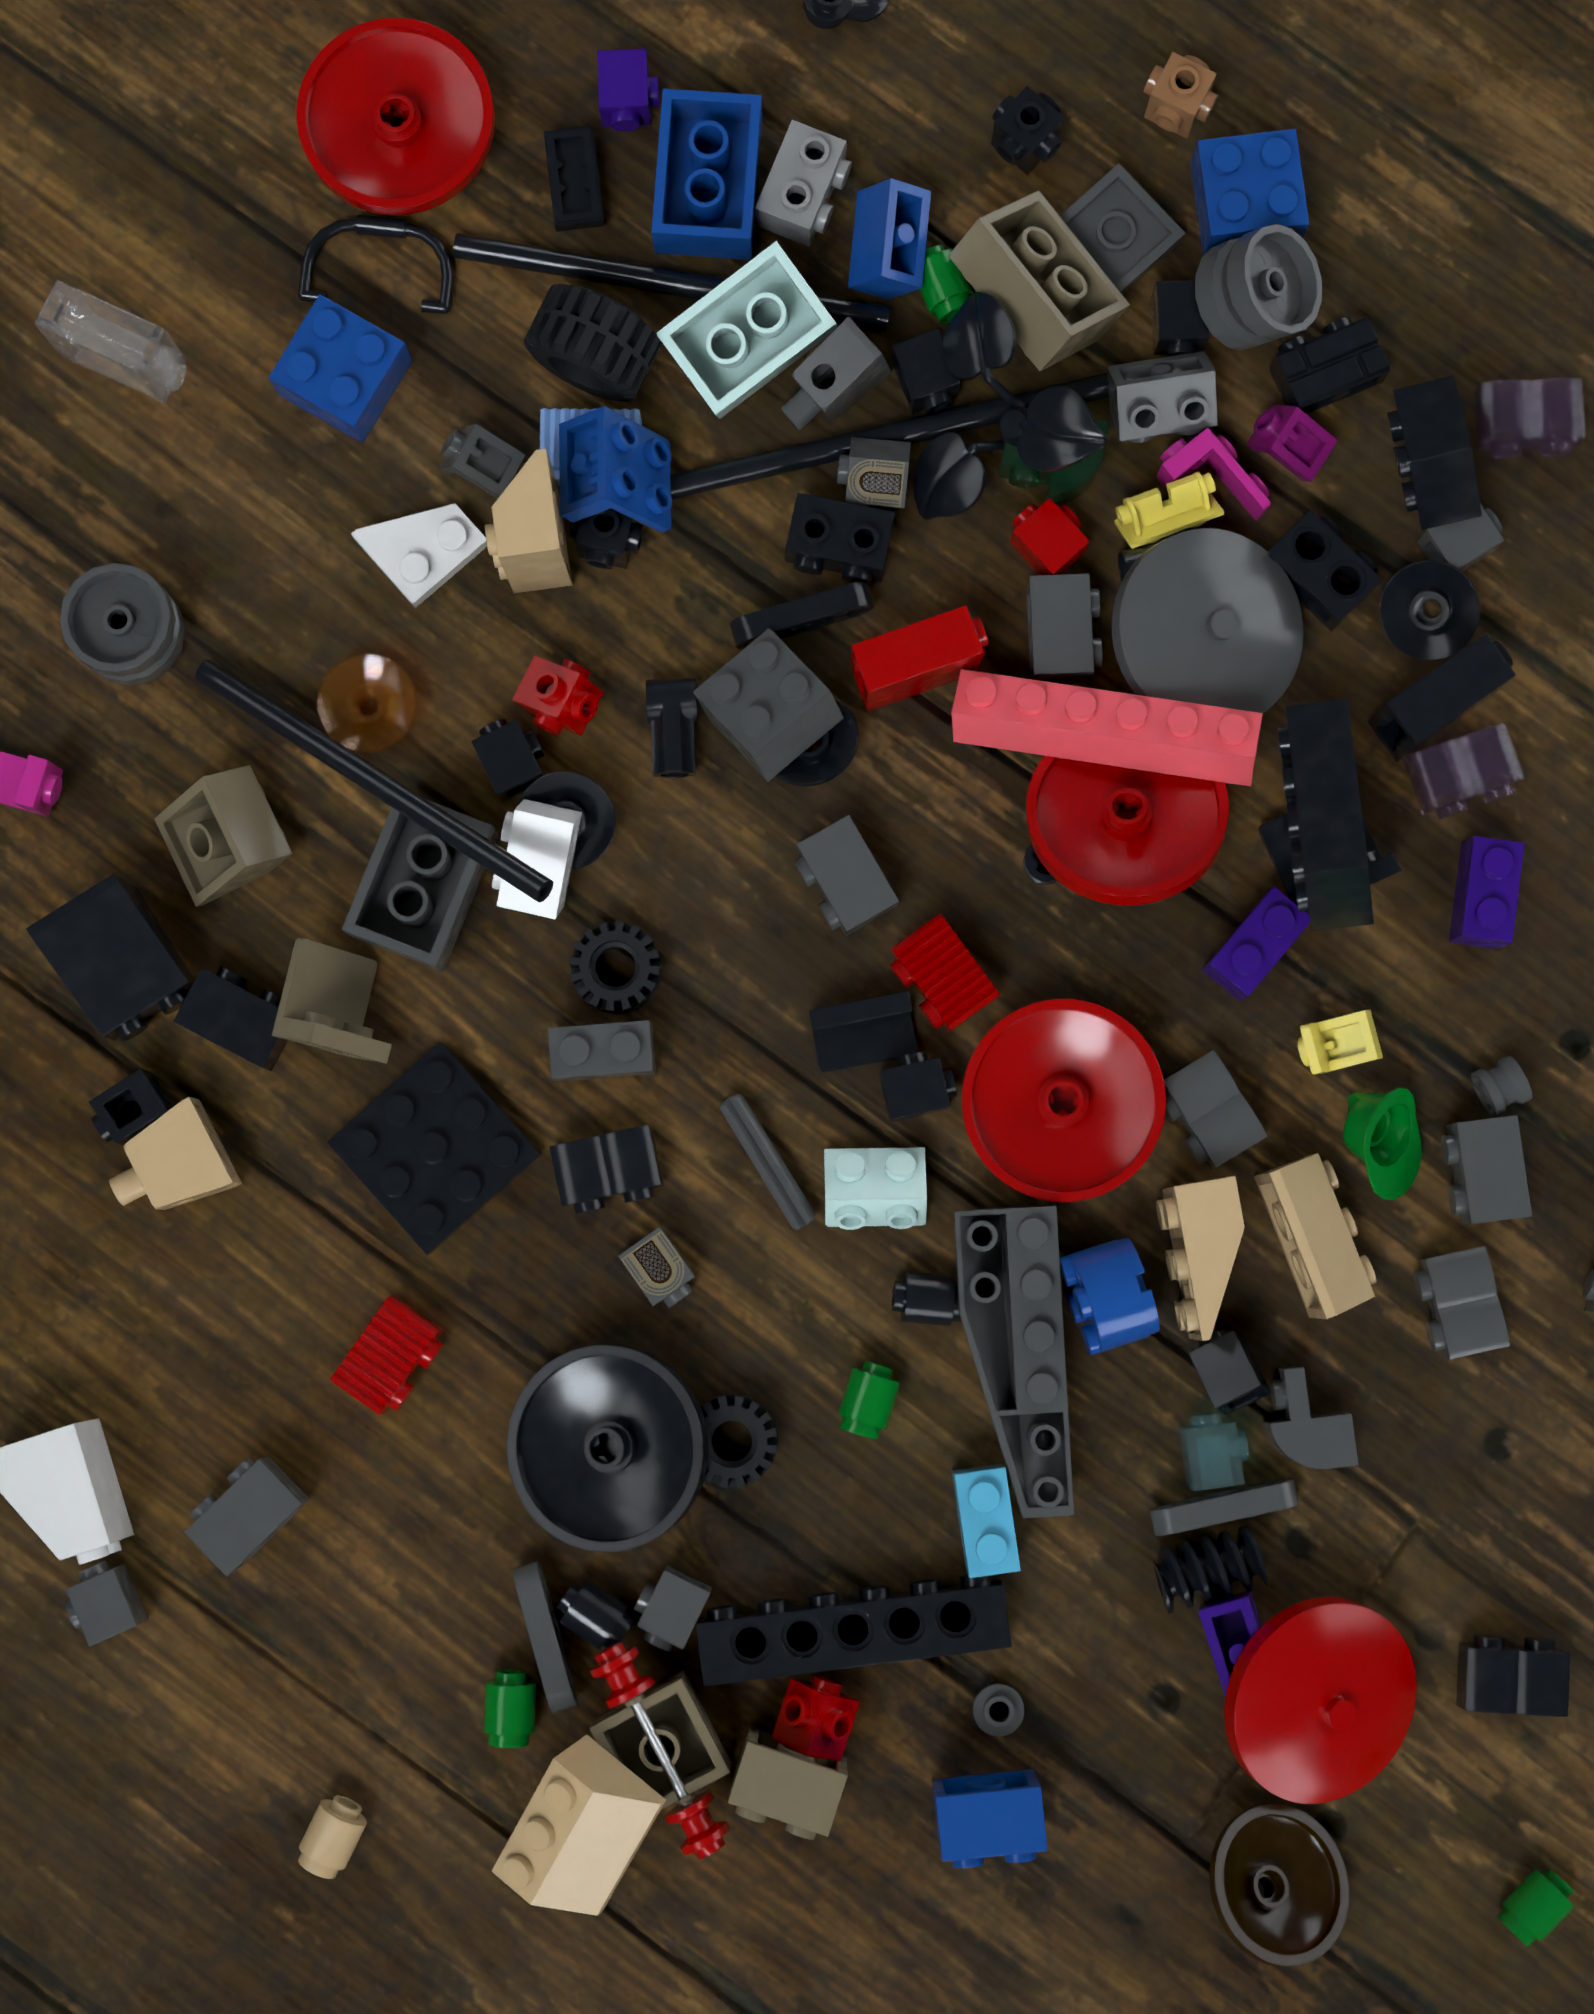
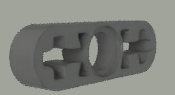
M1284 1478L1160 1505L1149 1509L1154 1535L1163 1536L1291 1508L1299 1505L1294 1479Z
M539 1561L513 1568L516 1591L549 1707L552 1713L576 1707L579 1705L577 1690L541 1564Z

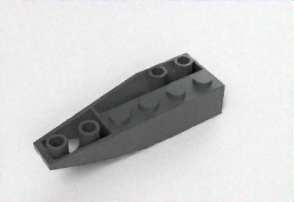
M1053 1205L953 1211L959 1315L1022 1518L1074 1515L1057 1207Z

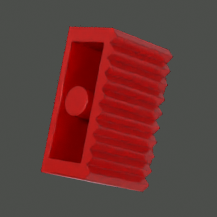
M941 913L891 948V954L895 960L889 964V967L906 989L914 985L925 1001L918 1006L934 1029L943 1025L948 1033H951L1000 996L998 990Z
M389 1295L338 1366L336 1372L331 1376L330 1381L378 1415L385 1414L390 1407L397 1412L415 1387L408 1381L420 1365L424 1369H428L442 1350L444 1344L437 1339L444 1329L402 1301L399 1297Z

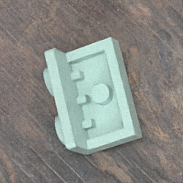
M925 1147L824 1149L826 1226L840 1227L846 1230H855L863 1226H890L895 1229H907L912 1226L926 1224L927 1185Z

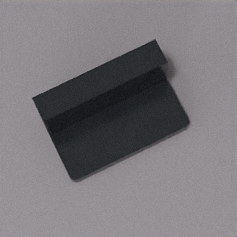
M909 991L809 1010L820 1071L824 1073L897 1059L904 1055L917 1053L918 1047L911 1017L912 1006Z

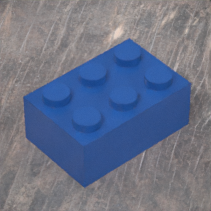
M663 88L651 230L654 253L752 260L763 120L762 95Z

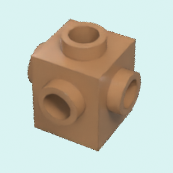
M1172 52L1165 67L1156 65L1146 83L1143 93L1149 95L1150 98L1144 118L1154 122L1164 130L1174 132L1188 139L1197 119L1205 123L1217 100L1218 95L1211 92L1217 73L1209 70L1208 65L1197 57L1190 55L1183 57Z

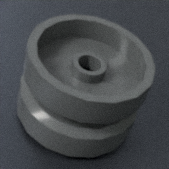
M1273 224L1246 233L1242 237L1213 246L1201 258L1195 275V297L1201 318L1210 333L1226 347L1244 351L1306 330L1317 318L1322 303V278L1317 259L1307 242L1292 228Z
M110 563L94 567L76 579L63 598L60 625L64 641L82 663L111 683L135 686L154 681L171 669L182 651L185 626L180 608L154 577L136 566ZM126 621V625L123 628L119 629L121 624H123Z

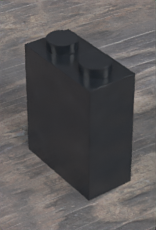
M1485 634L1388 701L1368 721V724L1397 762L1492 696L1516 675L1511 668L1513 666L1512 658L1498 641L1492 642L1488 635Z

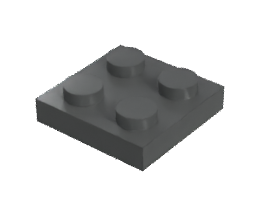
M1119 163L1060 215L1061 219L1122 295L1184 240L1186 234Z

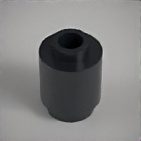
M906 1271L903 1281H894L892 1311L900 1312L901 1322L950 1326L952 1321L961 1322L958 1285L954 1275Z
M589 1579L583 1587L573 1582L557 1606V1609L565 1613L559 1623L599 1650L602 1646L608 1648L622 1641L636 1619L626 1611L628 1608L626 1604Z

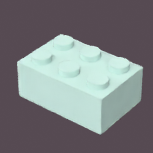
M775 241L656 334L715 415L721 419L825 340L837 328V324L781 246Z

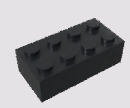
M1348 699L1287 706L1288 727L1278 728L1283 764V781L1287 801V818L1298 911H1309L1311 931L1374 924L1368 859Z

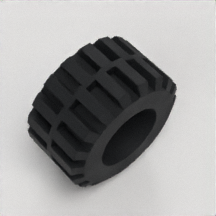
M568 284L551 285L523 340L524 346L533 358L558 378L594 396L619 402L635 400L662 344L652 328L625 306L593 290Z

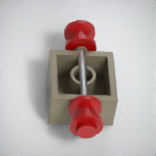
M622 1641L594 1656L598 1665L593 1667L590 1673L593 1678L606 1679L612 1692L605 1702L609 1709H613L594 1718L589 1729L599 1745L666 1799L662 1809L673 1803L677 1805L664 1817L668 1824L681 1825L687 1837L680 1846L683 1854L688 1855L695 1852L697 1858L702 1859L726 1844L722 1836L730 1828L726 1821L714 1822L708 1810L709 1805L714 1800L711 1791H705L698 1795H695L694 1792L730 1773L732 1762L685 1671L650 1688L655 1684L652 1676H639L633 1664V1661L639 1654L636 1645L625 1649Z

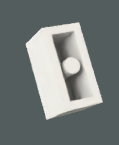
M523 799L514 810V813L509 811L506 813L501 832V841L508 842L507 852L551 879L554 885L550 895L543 902L539 903L494 874L492 888L499 890L497 906L551 919L557 918L565 903L582 812Z

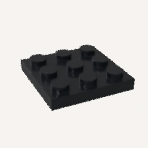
M442 1042L433 1047L327 1142L426 1255H430L542 1155Z

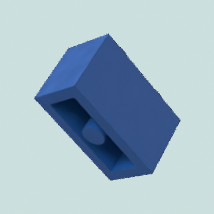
M890 178L857 192L848 288L887 300L922 288L931 200L930 190Z

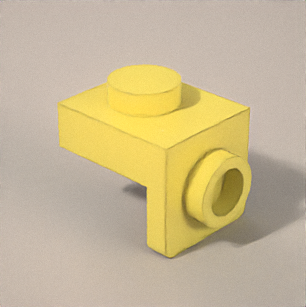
M1371 1009L1300 1026L1302 1037L1298 1038L1299 1054L1303 1064L1306 1067L1310 1066L1313 1075L1383 1058Z

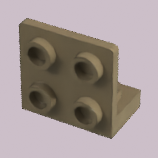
M297 938L272 1036L346 1057L387 1064L392 1044L372 1039L374 1029L363 1026L378 966L377 961L309 939Z

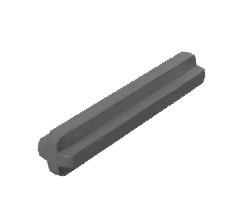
M738 1093L720 1104L722 1114L791 1227L799 1230L814 1221L816 1218L815 1212L744 1096Z

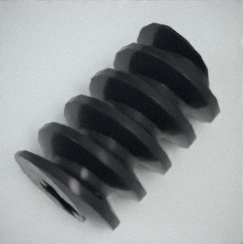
M1246 1525L1238 1528L1237 1543L1225 1530L1218 1534L1217 1548L1207 1536H1202L1198 1541V1553L1194 1551L1187 1541L1179 1543L1177 1559L1171 1550L1164 1546L1159 1549L1158 1564L1153 1561L1160 1594L1168 1614L1174 1612V1599L1176 1596H1180L1186 1606L1192 1608L1194 1606L1195 1591H1200L1206 1601L1211 1603L1214 1598V1586L1219 1585L1226 1596L1230 1598L1233 1597L1234 1581L1239 1580L1247 1592H1253L1254 1576L1259 1575L1268 1587L1260 1547L1254 1534Z

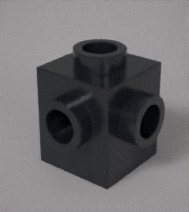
M1028 86L1016 98L1011 95L1006 97L992 116L995 122L991 145L1006 162L1016 165L1027 176L1040 161L1044 163L1049 161L1063 142V138L1060 135L1064 116L1061 115L1059 106L1048 95L1044 93L1037 95Z
M610 508L574 523L571 522L569 537L575 539L574 543L580 558H584L583 561L601 569H612L613 566L627 569L631 553L638 554L644 525ZM598 523L613 526L608 532L597 530Z

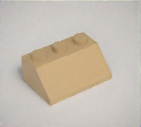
M535 450L493 504V524L485 525L489 555L493 556L494 566L498 568L500 580L508 579L514 593L572 585L564 519L560 516V490L547 450Z
M1319 1153L1254 1176L1309 1318L1329 1319L1375 1297L1371 1285L1377 1283L1375 1272L1366 1255L1359 1257L1352 1237L1358 1235L1357 1227L1348 1208L1340 1209L1333 1191L1339 1188V1183L1331 1163L1328 1160L1322 1162Z
M586 1734L553 1758L492 1872L530 1905L598 1916L607 1905L666 1799Z

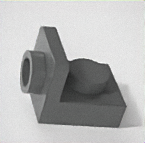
M475 423L464 426L460 430L454 429L449 434L441 449V455L445 456L440 466V470L446 474L456 473L498 499L511 483L525 454Z

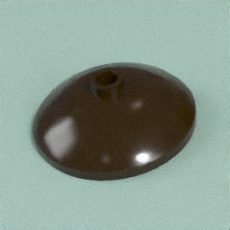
M1264 1804L1252 1807L1236 1815L1224 1827L1212 1852L1209 1884L1215 1911L1229 1937L1241 1950L1252 1958L1277 1967L1307 1964L1324 1955L1341 1934L1349 1907V1882L1345 1864L1328 1832L1310 1815L1284 1804ZM1258 1881L1262 1883L1264 1888L1263 1897L1258 1889Z

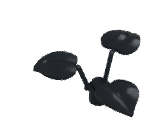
M983 292L971 295L950 321L943 337L942 354L947 368L961 379L971 380L982 373L985 382L1011 406V410L1007 411L1001 418L1000 432L1002 438L1000 440L975 442L967 447L961 435L947 432L933 439L925 447L916 465L913 491L919 514L926 520L962 514L980 499L985 488L986 469L982 460L974 456L978 452L999 449L1008 452L1013 447H1016L1018 455L1025 465L1038 471L1049 472L1081 462L1108 442L1106 436L1096 424L1086 402L1074 390L1065 386L1049 387L1038 393L1032 399L1028 408H1025V403L1017 399L994 377L991 369L1002 368L1012 360L1016 348V333L1013 322L1001 303Z

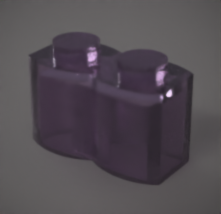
M1581 378L1491 381L1482 383L1475 392L1478 451H1491L1493 458L1517 457L1522 454V449L1527 448L1541 449L1543 456H1562L1571 453L1572 447L1578 446L1585 438Z
M1505 722L1410 754L1403 759L1423 816L1437 812L1439 820L1467 811L1468 808L1465 801L1484 795L1486 804L1511 796L1515 794L1513 785L1525 779Z

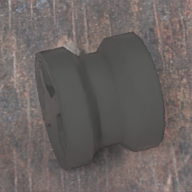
M1510 1055L1500 1058L1497 1061L1496 1067L1488 1071L1480 1068L1471 1073V1081L1480 1102L1494 1118L1504 1114L1507 1106L1515 1102L1524 1104L1533 1098L1530 1084L1524 1072Z

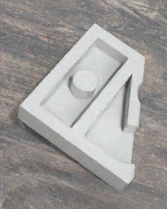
M455 503L359 528L351 533L354 540L415 608L487 547L486 537Z

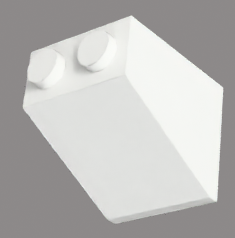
M99 1418L73 1423L0 1447V1493L59 1560L76 1555L78 1564L81 1565L122 1550L119 1540L134 1535Z

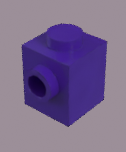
M646 49L597 50L598 97L602 127H611L617 131L627 132L638 129L640 125H651L650 107H659L658 76H649Z

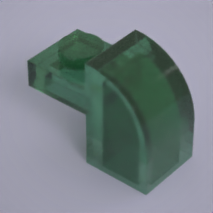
M1094 419L1107 438L1109 421ZM1005 444L999 477L1009 479V484L1020 488L1031 489L1038 487V484L1047 485L1044 502L1050 498L1055 504L1066 503L1081 496L1092 485L1103 460L1106 445L1088 458L1072 466L1045 472L1025 465L1018 455L1017 446Z

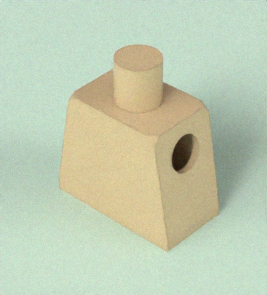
M187 1097L129 1140L123 1147L133 1167L109 1179L113 1193L123 1206L147 1194L153 1207L159 1210L177 1207L242 1184L201 1101L192 1097Z

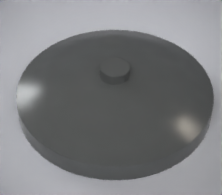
M1213 528L1192 529L1158 542L1146 550L1133 563L1123 578L1115 598L1112 614V640L1120 670L1135 695L1258 713L1266 712L1281 698L1289 687L1300 662L1303 647V619L1297 594L1288 575L1275 560L1273 561L1269 557L1268 552L1263 547L1231 531Z

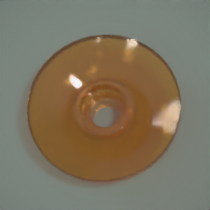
M359 654L340 661L326 674L317 694V713L325 732L332 739L354 752L374 753L392 747L407 734L416 715L417 697L411 679L397 663L380 655ZM368 699H374L378 702V709L372 715H365L361 712L363 702Z

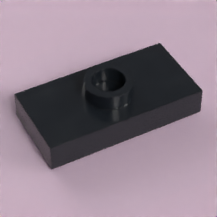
M592 126L543 131L556 232L604 226Z

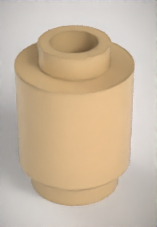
M340 1795L334 1796L333 1800H321L299 1845L301 1851L298 1859L299 1864L308 1872L326 1879L335 1878L339 1870L345 1869L367 1825L366 1818L361 1814L362 1807L352 1799Z

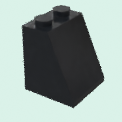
M115 874L107 877L26 928L33 941L101 1036L111 1040H116L117 1038H120L122 1042L130 1040L146 1030L148 1027L146 1020L163 1011L167 1015L180 1009L195 981L139 889Z

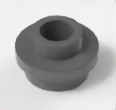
M1002 1683L990 1684L981 1689L975 1697L973 1703L974 1719L981 1730L989 1735H1009L1022 1723L1024 1717L1022 1698L1009 1685ZM998 1701L1006 1703L1009 1708L1006 1717L1000 1720L992 1718L989 1714L991 1705Z

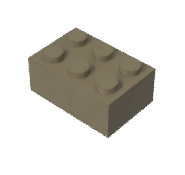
M1039 190L978 218L949 254L950 259L976 292H983L994 297L1005 308L1013 322L1017 344L1039 371L1099 341L1130 306Z

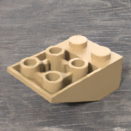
M1235 1176L1162 1189L1163 1199L1156 1200L1161 1230H1169L1173 1248L1165 1251L1168 1274L1171 1281H1179L1182 1300L1174 1301L1176 1319L1179 1330H1186L1189 1339L1200 1341L1211 1339L1245 1225Z

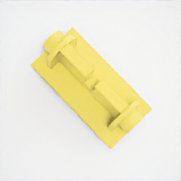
M1197 471L1192 473V475L1166 484L1169 499L1163 502L1158 488L1123 499V505L1115 508L1118 519H1115L1114 522L1131 549L1153 544L1163 537L1187 528L1201 526L1206 521L1224 515V510L1211 494L1216 491L1211 474L1201 475Z

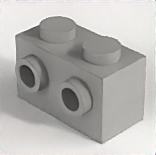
M791 120L755 207L756 226L808 247L811 246L816 232L824 234L834 208L833 205L828 204L834 188L843 189L852 165V161L846 160L847 141Z

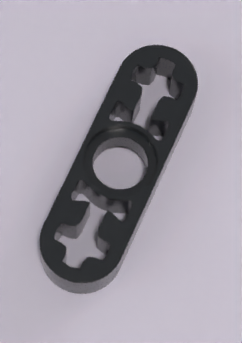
M854 582L745 614L731 621L729 625L736 648L744 649L768 628L780 639H784L858 617L871 611L874 608L867 582Z

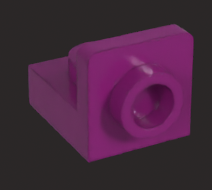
M1273 404L1256 420L1254 433L1247 445L1254 451L1268 453L1301 481L1312 482L1338 440L1300 408Z

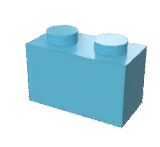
M1000 1463L951 1470L964 1560L969 1578L1021 1571L1006 1467Z

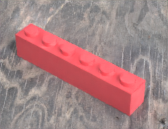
M964 669L960 671L951 712L953 742L1250 787L1253 779L1263 713Z

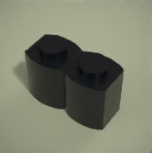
M651 1125L549 1146L561 1205L568 1206L574 1204L576 1214L605 1208L603 1198L623 1194L625 1203L655 1197L653 1187L664 1185Z
M1474 1634L1473 1643H1459L1456 1705L1465 1711L1567 1717L1569 1707L1570 1653L1556 1648V1640L1548 1638L1525 1637L1524 1646L1505 1645V1637Z

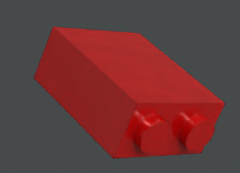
M967 605L851 645L850 668L866 712L958 681L961 669L979 672L982 657L986 655L984 647L988 646V638L980 617L971 619Z

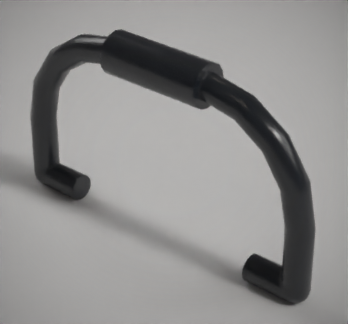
M358 214L357 218L337 220L320 229L306 247L301 263L298 297L301 301L315 302L319 294L328 298L327 291L311 290L314 262L318 251L328 239L341 232L356 231L360 235L404 239L408 235L421 239L434 250L440 261L442 277L439 301L422 300L421 311L439 314L450 312L454 281L452 258L438 237L424 227L408 223V220L405 218Z

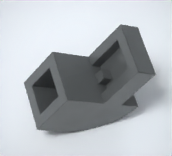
M1287 1366L1276 1368L1277 1379L1270 1380V1390L1272 1392L1270 1395L1275 1411L1281 1410L1282 1419L1262 1421L1265 1433L1272 1446L1287 1459L1309 1468L1331 1469L1359 1465L1352 1414L1340 1411L1310 1415L1304 1367Z

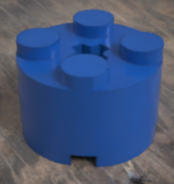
M1128 1237L1106 1242L1059 1258L1060 1271L1067 1287L1073 1286V1293L1066 1295L1067 1304L1074 1323L1077 1324L1083 1321L1085 1323V1326L1081 1327V1332L1090 1356L1148 1338L1150 1335L1160 1331L1159 1318L1151 1289H1146L1141 1275L1145 1273V1270L1133 1243Z

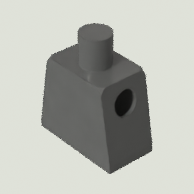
M847 317L793 372L791 376L801 389L780 409L799 431L819 412H822L831 422H834L891 373V370L879 349L850 317ZM831 379L835 380L828 389H821L824 382Z

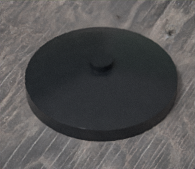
M599 1344L578 1348L555 1358L539 1370L528 1382L520 1394L510 1418L507 1434V1460L511 1479L518 1497L533 1519L547 1532L569 1545L588 1551L617 1552L629 1550L651 1542L668 1532L679 1523L695 1502L701 1490L708 1465L709 1444L706 1422L702 1409L691 1388L666 1362L649 1352L635 1347L618 1344Z

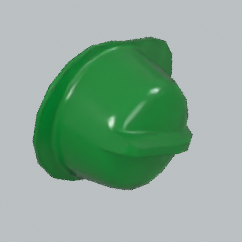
M1398 1087L1387 1094L1354 1092L1349 1095L1348 1115L1343 1129L1344 1144L1353 1154L1365 1162L1373 1192L1381 1199L1395 1200L1403 1196L1413 1185L1419 1172L1422 1157L1414 1095L1407 1088Z

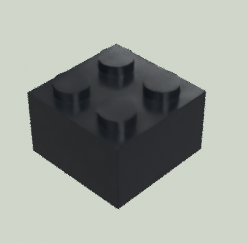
M1454 375L1394 389L1396 411L1388 412L1387 416L1393 442L1402 441V445L1393 447L1399 477L1410 478V481L1401 483L1407 512L1417 510L1421 530L1482 516L1472 445Z

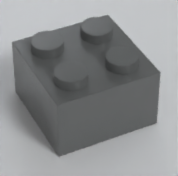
M770 628L693 691L708 719L767 782L844 718L831 691Z

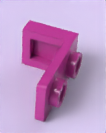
M1206 428L1188 444L1183 438L1178 440L1160 457L1164 463L1161 465L1156 478L1166 490V484L1191 475L1207 463L1255 521L1263 517L1271 505L1267 498L1269 497V491L1262 480L1254 473L1248 475L1237 463L1236 459L1238 456L1231 443L1221 435L1216 437L1209 428Z
M0 751V804L49 818L51 808L58 801L62 790V774L64 770L43 758L28 755V758L25 759Z

